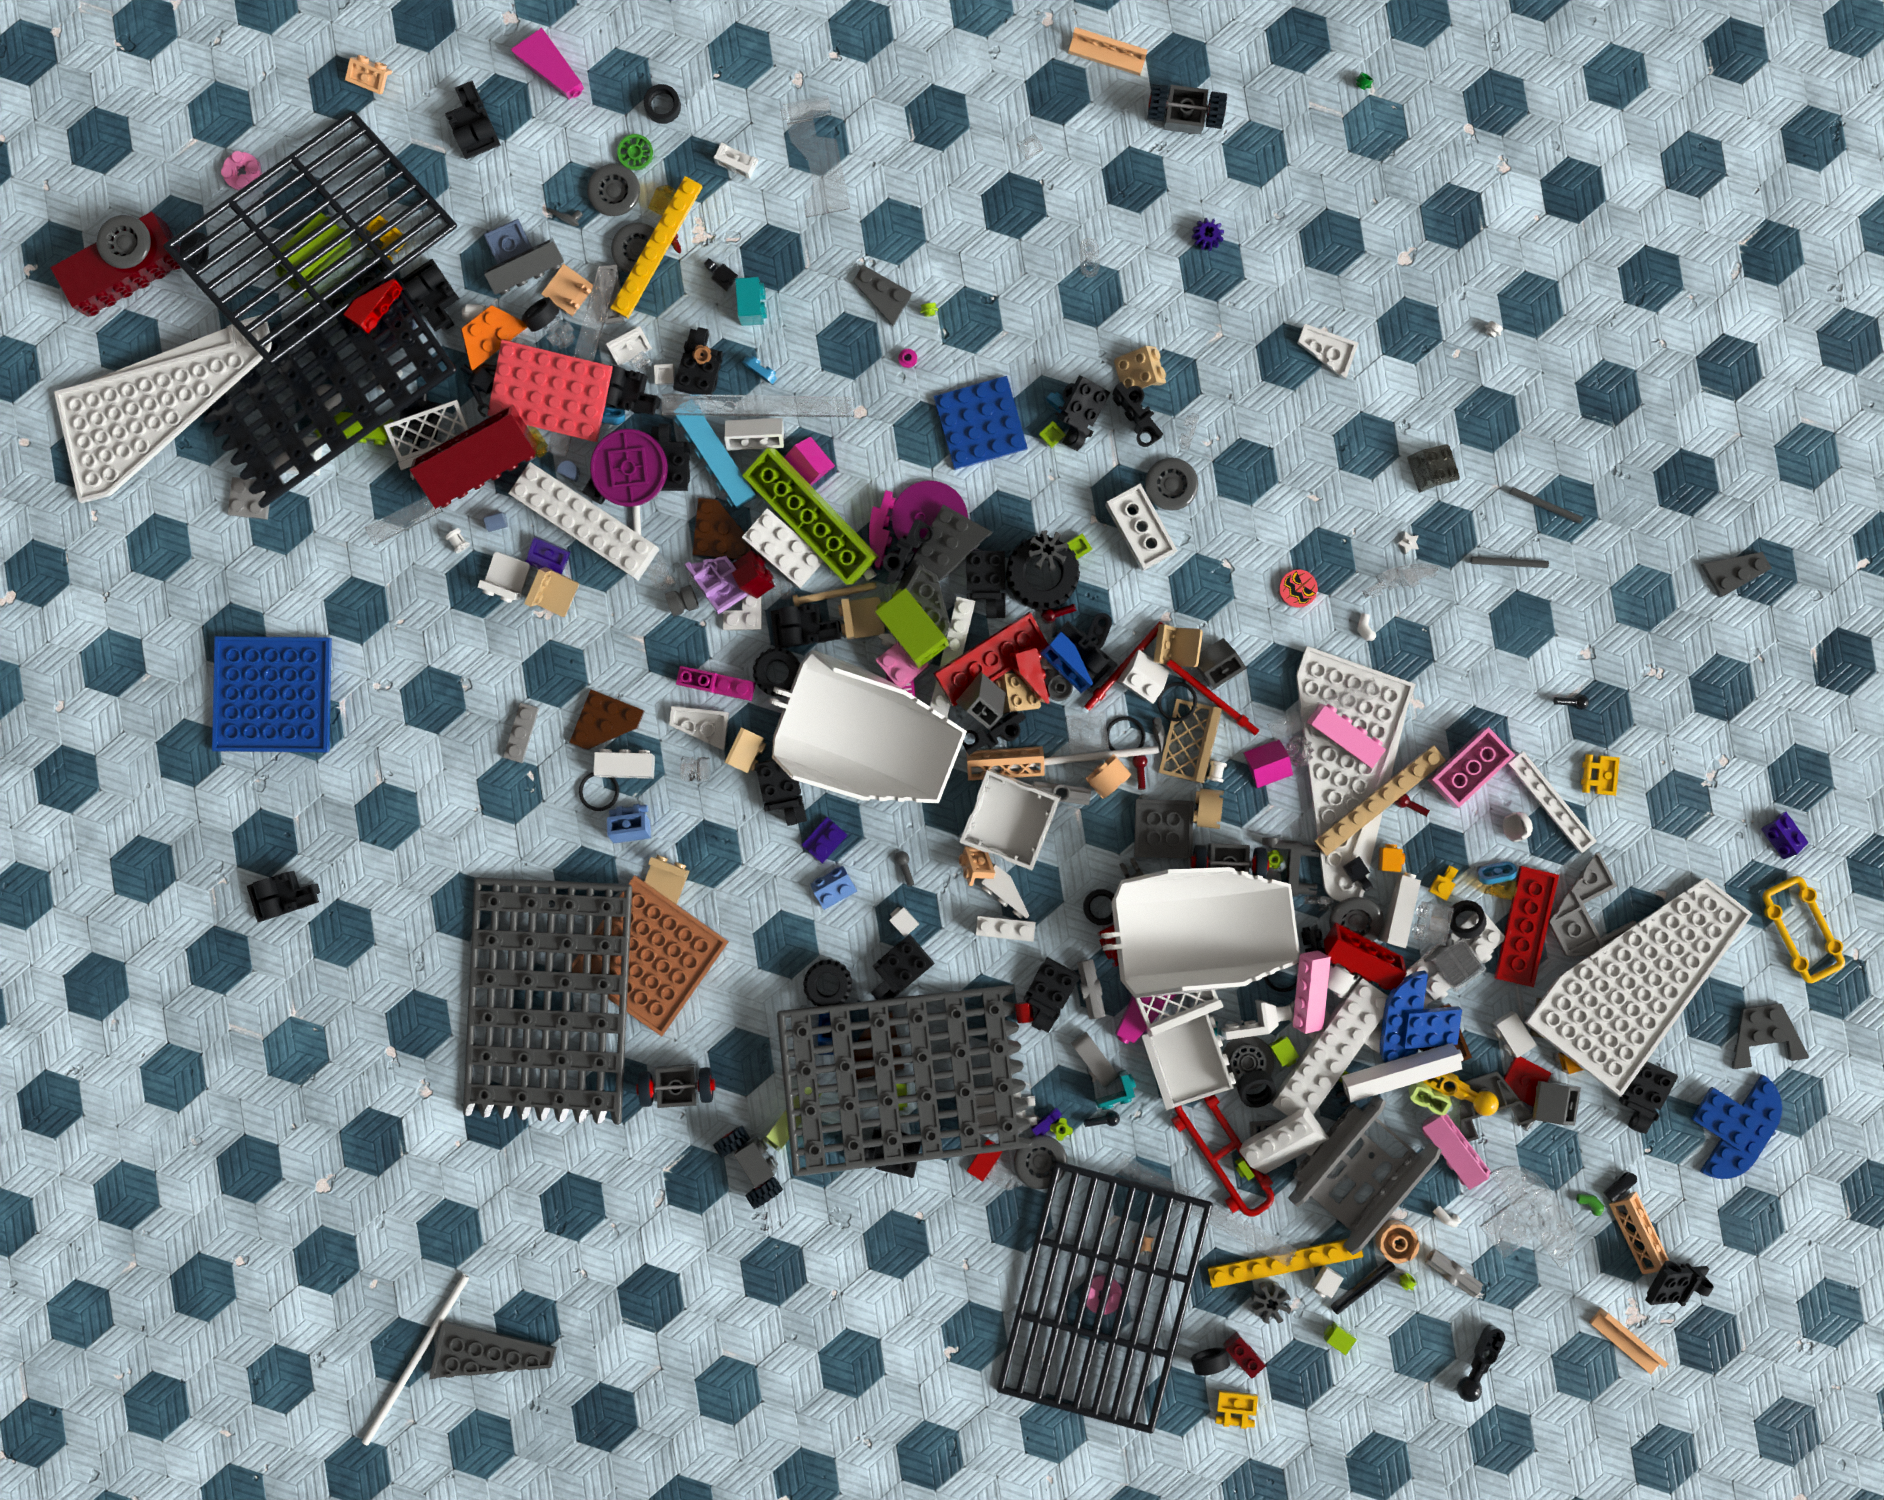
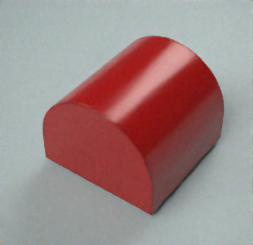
M1027 1002L1015 1004L1017 1023H1030L1034 1020L1031 1004Z

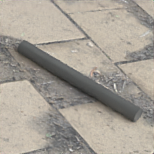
M1512 487L1509 492L1513 496L1580 524L1583 520V517L1517 488Z
M1471 557V564L1533 568L1549 567V561Z

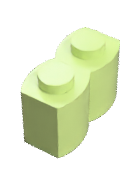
M1423 1081L1411 1084L1408 1088L1410 1099L1415 1104L1428 1107L1435 1114L1446 1115L1452 1105L1450 1096L1429 1087Z

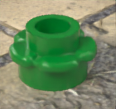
M1361 72L1355 78L1357 81L1356 85L1359 88L1366 90V88L1370 89L1372 87L1371 84L1374 80L1366 73Z

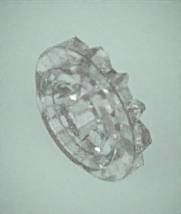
M1295 736L1286 745L1290 762L1294 766H1305L1313 758L1312 752L1314 749L1311 747L1312 742L1308 741L1307 737ZM1304 747L1302 754L1297 755L1299 752V748Z

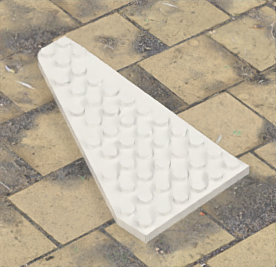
M261 315L244 319L241 323L246 327ZM267 321L251 333L258 341L270 333ZM233 324L225 329L89 382L54 391L77 497L80 503L111 496L263 359ZM272 342L264 347L268 352L271 349Z
M1306 646L1296 673L1316 834L1319 837L1391 779L1407 708L1416 684ZM1320 703L1325 706L1330 704L1337 709L1336 714L1340 717L1342 715L1347 716L1352 720L1351 725L1356 728L1357 726L1362 727L1368 732L1366 735L1372 739L1374 736L1383 743L1381 746L1386 751L1373 768L1362 763L1307 723ZM1383 812L1328 856H1325L1319 850L1323 886L1330 898L1340 902L1352 897L1363 898L1365 891L1358 881L1352 883L1342 866L1360 856L1369 870Z

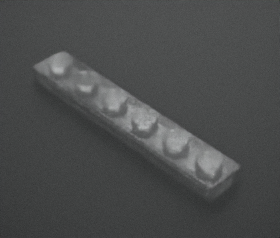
M1373 677L1268 723L1267 726L1274 741H1277L1311 726L1307 721L1320 703L1325 706L1330 704L1337 709L1336 714H1339L1378 697L1381 693Z

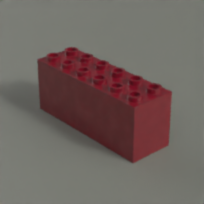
M152 211L139 218L149 231L151 245L145 259L134 267L121 269L106 263L98 252L97 242L50 267L72 308L87 317L95 316L103 308L111 307L117 303L116 301L130 297L134 291L148 287L150 282L164 278L168 272L180 269L181 267L163 247L164 243L174 237L167 223ZM176 245L174 249L180 254V247Z
M511 405L413 459L410 471L434 508L436 509L440 506L444 508L451 504V500L456 497L461 499L468 494L467 491L473 488L475 490L481 488L487 480H496L502 475V472L514 470L518 467V463L532 460L535 457L538 444L514 405Z

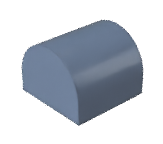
M571 461L561 462L556 470L560 475L574 482H577L580 476L579 468Z
M500 512L483 518L488 532L508 527L505 513Z

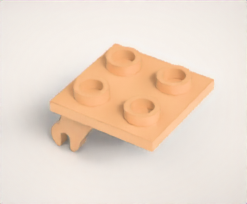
M563 263L541 294L544 297H550L555 305L573 317L595 286Z

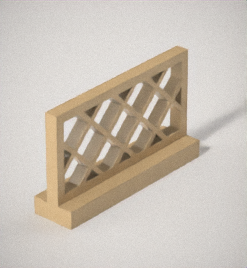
M1176 699L1172 717L1176 718L1177 715L1181 717L1178 713L1180 704L1188 705L1191 710L1193 702ZM1197 703V709H1195L1193 715L1198 724L1188 729L1185 722L1182 721L1187 731L1179 736L1176 735L1173 729L1174 725L1181 721H1171L1159 769L1160 774L1201 784L1205 783L1222 712L1221 708ZM1200 709L1209 710L1208 718L1200 722L1195 712ZM1201 726L1204 731L1203 737L1195 740L1190 731ZM1189 733L1194 742L1184 748L1179 738ZM1177 740L1182 750L1173 755L1169 750V746ZM1196 744L1200 750L1199 755L1191 759L1186 750ZM1184 751L1190 761L1179 766L1174 757ZM1173 758L1178 768L1172 772L1164 770L1165 762ZM1192 763L1195 768L1194 776L1185 775L1181 768Z

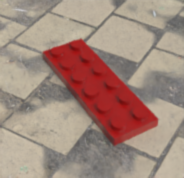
M1028 612L933 674L951 706H956L958 704L956 702L957 699L980 672L993 682L1013 669L1009 652L1028 646L1036 647L1041 651L1048 643L1034 617Z
M1519 866L1495 979L1534 988L1559 879L1558 874Z

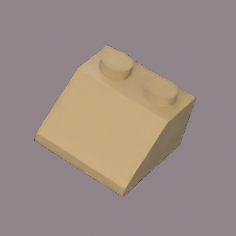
M741 727L725 763L746 773H750V770L754 771L756 768L755 763H758L756 758L759 753H763L766 747V743H764L765 738Z

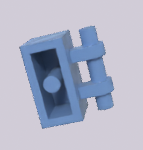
M634 804L633 807L623 808V806H619L616 809L609 810L610 817H607V835L613 844L651 838L650 819L645 813L648 812V805Z

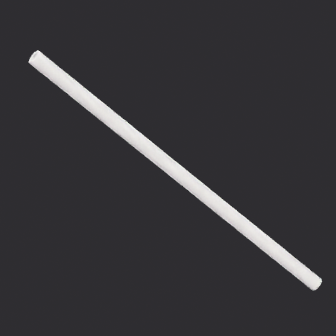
M1158 746L1048 757L1044 758V766L1108 759L1112 754L1117 758L1158 754L1159 749ZM1032 763L1029 767L1040 766V763ZM1014 764L1009 769H1017L1022 767L1018 764ZM999 765L991 768L993 771L1003 769ZM971 767L972 773L983 771L981 767Z
M463 1274L363 1438L362 1443L364 1445H369L469 1280L470 1277Z

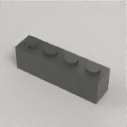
M551 238L484 270V275L494 294L499 293L503 295L508 293L510 288L515 285L517 287L523 286L532 277L537 279L543 276L544 272L549 269L553 271L560 268L564 259L554 239Z

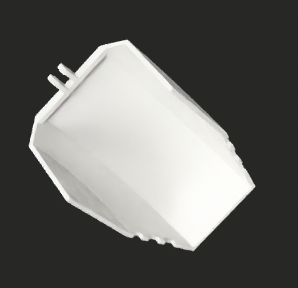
M812 650L800 663L790 691L774 687L773 691L775 693L787 696L788 698L786 702L776 698H770L769 703L784 708L773 736L772 759L791 779L860 800L940 802L967 733L965 729L892 682L848 662Z
M1234 868L1168 869L1121 880L1111 902L1115 932L1101 934V937L1104 939L1116 938V945L1107 944L1103 946V951L1117 950L1120 980L1134 998L1246 986L1253 981L1262 979V977L1299 963L1300 956L1291 884L1273 879H1264L1263 876L1259 875L1253 876L1245 871H1235Z

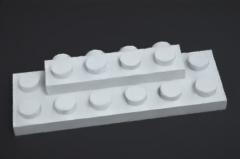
M1475 912L1458 927L1469 929L1475 926L1479 920L1477 913ZM1486 913L1487 925L1479 936L1473 939H1463L1456 936L1453 932L1450 933L1452 940H1454L1453 945L1460 941L1464 942L1477 961L1483 964L1492 958L1491 953L1494 952L1493 949L1501 944L1505 938ZM1444 939L1406 970V976L1423 970L1428 973L1424 1008L1433 1000L1438 999L1441 1001L1448 995L1446 991L1452 987L1435 964L1436 959L1424 962L1425 958L1430 956L1436 948L1444 943Z

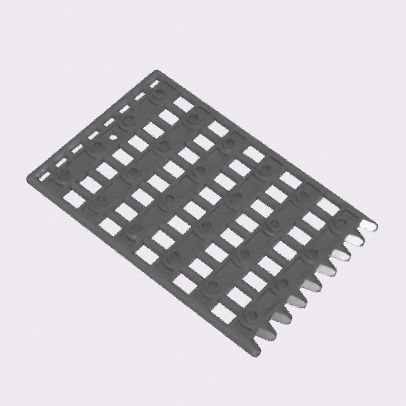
M475 878L463 1099L464 1116H470L475 1104H478L483 1118L489 1117L493 1106L497 1105L499 1116L502 1119L508 1118L512 1107L516 1106L518 1117L521 1120L527 1119L531 1107H534L536 1116L540 1121L546 1120L550 1108H553L558 1122L565 1121L569 1109H572L577 1123L584 1122L588 1110H591L596 1124L603 1123L607 1111H610L615 1125L621 1124L632 886L630 884ZM482 885L492 886V891H481ZM500 886H511V892H500ZM519 887H530V893H519ZM538 888H549V894L538 893ZM557 889H568L567 895L556 894ZM575 889L587 890L586 895H575ZM594 890L605 891V896H594ZM613 891L624 892V897H613ZM551 900L555 902L553 908L549 906ZM480 910L491 911L490 930L480 929ZM499 911L510 912L509 931L498 930ZM518 912L529 913L528 931H517ZM537 913H548L547 932H536ZM555 914H566V933H555ZM574 915H585V934H573ZM593 916H604L603 935H592ZM612 917H623L622 936L611 935ZM479 949H489V968H478ZM497 950H508L507 969H496ZM516 951H527L526 970L515 969ZM535 952H546L545 971L534 970ZM554 953H565L564 972L553 971ZM572 953L584 954L583 973L572 972ZM591 954L602 955V974L590 973ZM610 955L621 956V975L609 974ZM477 988H488L487 1007L476 1006ZM495 989H506V1008L495 1007ZM514 989L525 990L524 1009L513 1008ZM533 990L544 991L543 1009H532ZM552 991L563 992L562 1010H551ZM571 992L582 993L581 1011H570ZM590 993L601 994L600 1012H589ZM608 994L620 995L619 1013H608ZM475 1026L486 1027L485 1045H474ZM494 1027L505 1028L504 1046H493ZM512 1028L523 1029V1047H511ZM531 1029L542 1030L541 1048H530ZM550 1030L561 1031L560 1049H549ZM569 1031L580 1032L579 1050H568ZM588 1032L599 1033L598 1051H587ZM607 1033L618 1034L617 1052H606ZM473 1065H484L483 1084L472 1083ZM492 1066L503 1067L502 1085L491 1084ZM510 1067H521V1086L510 1085ZM529 1068L540 1069V1087L528 1086ZM548 1069L559 1070L558 1088L547 1087ZM567 1070L578 1071L577 1089L566 1088ZM586 1071L597 1072L596 1090L585 1089ZM605 1072L616 1073L615 1091L604 1090Z
M1012 985L778 1011L777 1022L793 1175L805 1176L1030 1148L1032 1146L1030 1139L1018 1137L1019 1133L1029 1129L1030 1122L1027 1119L1016 1117L1017 1113L1027 1109L1028 1103L1024 1099L1014 1098V1094L1023 1091L1026 1084L1023 1080L1014 1079L1011 1076L1020 1072L1024 1065L1019 1060L1009 1059L1010 1055L1020 1051L1021 1044L1018 1041L1007 1039V1036L1019 1030V1025L1016 1022L1005 1020V1017L1015 1013L1016 1009L1014 1003L1003 1001V997L1014 992V987ZM982 996V1008L965 1009L964 998ZM944 1000L945 1012L927 1014L926 1002ZM906 1004L907 1016L889 1018L888 1006ZM868 1009V1021L850 1023L849 1011ZM829 1013L830 1025L811 1026L810 1015ZM984 1015L985 1027L967 1028L966 1017ZM791 1017L792 1029L786 1030L785 1018ZM946 1020L947 1031L929 1033L928 1021ZM908 1024L909 1036L891 1038L890 1026ZM870 1028L871 1040L852 1042L851 1030ZM831 1033V1045H813V1035ZM986 1035L988 1046L970 1048L969 1036ZM788 1037H793L794 1049H788ZM949 1040L950 1051L931 1052L930 1041ZM910 1043L911 1055L893 1057L892 1045ZM872 1048V1060L854 1061L853 1050ZM833 1052L835 1064L816 1066L814 1054ZM989 1054L990 1066L972 1068L971 1056ZM789 1057H795V1069H790ZM951 1058L952 1070L934 1072L932 1060ZM913 1064V1075L895 1077L894 1065ZM874 1067L875 1079L856 1080L855 1069ZM836 1073L837 1084L818 1086L817 1074ZM991 1073L992 1085L974 1087L973 1075ZM797 1076L798 1088L792 1089L791 1077ZM953 1078L954 1090L936 1092L935 1080ZM915 1082L916 1094L897 1096L896 1084ZM806 1087L812 1089L811 1094H805L804 1090ZM876 1087L877 1099L859 1101L857 1089ZM838 1092L839 1103L820 1105L819 1094ZM993 1093L994 1105L976 1107L975 1095ZM794 1096H799L800 1108H794ZM955 1097L956 1109L938 1111L937 1099ZM917 1102L918 1114L899 1116L898 1104ZM878 1107V1119L861 1120V1108ZM840 1111L841 1123L822 1125L821 1113ZM995 1112L997 1124L978 1125L977 1114ZM795 1116H801L802 1128H796ZM957 1117L958 1129L940 1131L939 1119ZM919 1122L920 1133L901 1134L900 1124ZM880 1126L882 1138L863 1140L862 1128ZM842 1131L843 1143L824 1145L823 1133ZM998 1132L999 1144L981 1146L980 1134ZM797 1136H803V1148H798ZM960 1138L961 1148L942 1150L941 1139ZM921 1141L922 1153L904 1155L903 1143ZM883 1147L884 1158L865 1160L864 1148ZM844 1151L845 1163L826 1165L825 1153ZM805 1155L806 1167L800 1168L799 1156Z

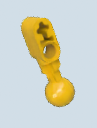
M1453 1073L1423 1081L1429 1087L1444 1095L1470 1101L1473 1103L1475 1111L1482 1116L1493 1115L1498 1109V1099L1492 1092L1482 1091L1477 1093L1470 1089L1468 1084L1459 1080L1458 1076ZM1445 1082H1453L1455 1087L1449 1088Z

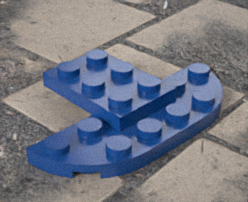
M1425 970L1414 972L1404 977V981L1396 989L1393 988L1387 997L1380 1039V1055L1384 1063L1417 1054L1418 1048L1444 1046L1451 1043L1458 1045L1462 1009L1459 1006L1423 1009L1428 973Z
M1760 1075L1742 1105L1716 1088L1710 1087L1691 1120L1721 1139L1700 1170L1701 1173L1717 1179H1730L1748 1171L1758 1159L1777 1129L1782 1116L1780 1094L1773 1082L1765 1075Z

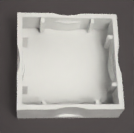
M988 769L960 843L983 852L996 854L1006 861L1033 870L1061 796Z

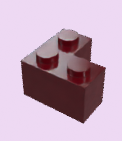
M750 551L733 563L737 570L732 572V575L739 589L757 599L775 587L772 581L774 577L764 565L766 562L762 555H757Z

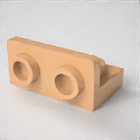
M358 55V57L350 58L345 80L375 93L383 94L387 75H391L392 70L386 68L387 65L383 63H373L369 61L368 57Z
M965 846L963 853L959 856V864L963 868V876L967 880L968 886H973L975 878L994 879L995 870L989 853Z

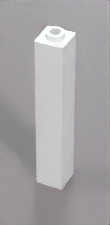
M1451 1043L1343 1075L1341 1077L1344 1092L1349 1101L1354 1102L1462 1069L1461 1061H1463V1055L1460 1049L1457 1050L1454 1044Z

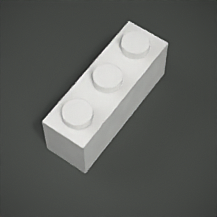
M768 418L725 421L724 437L726 450L784 448L783 419Z
M600 749V752H595L594 776L654 779L655 756L650 754L649 750H639L638 753H631V750L622 749L619 750V753H612L611 749Z
M977 915L975 935L1034 942L1036 922Z

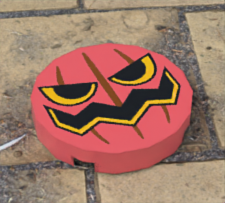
M1301 569L1292 570L1281 579L1279 595L1288 606L1296 608L1305 607L1316 598L1318 591L1317 582L1308 571Z

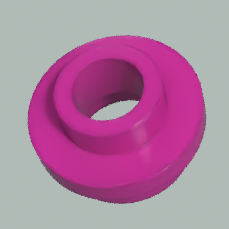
M912 349L902 350L898 356L900 365L904 368L913 367L917 363L915 351ZM906 355H910L911 360L906 361L904 357Z

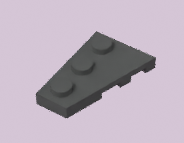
M862 265L853 280L854 284L894 327L911 298L912 292Z
M1763 552L1701 564L1719 597L1727 595L1772 569Z

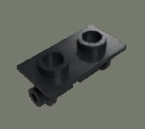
M1317 924L1312 926L1311 930L1309 926L1303 927L1301 932L1303 944H1311V948H1306L1305 953L1320 951L1326 954L1325 948H1322L1321 945L1322 932L1321 929H1318Z

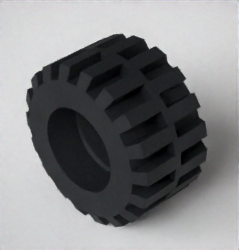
M769 648L766 652H762L759 658H756L755 665H753L755 683L766 694L782 697L784 695H779L773 691L774 687L790 691L800 662L793 653L784 648ZM775 661L785 663L789 669L787 679L778 684L772 683L766 675L768 666Z
M832 959L821 960L812 965L807 971L803 981L804 993L814 1006L842 1004L849 997L853 982L851 974L844 964L842 965L839 961H833ZM823 973H832L839 980V989L833 995H824L817 989V979Z

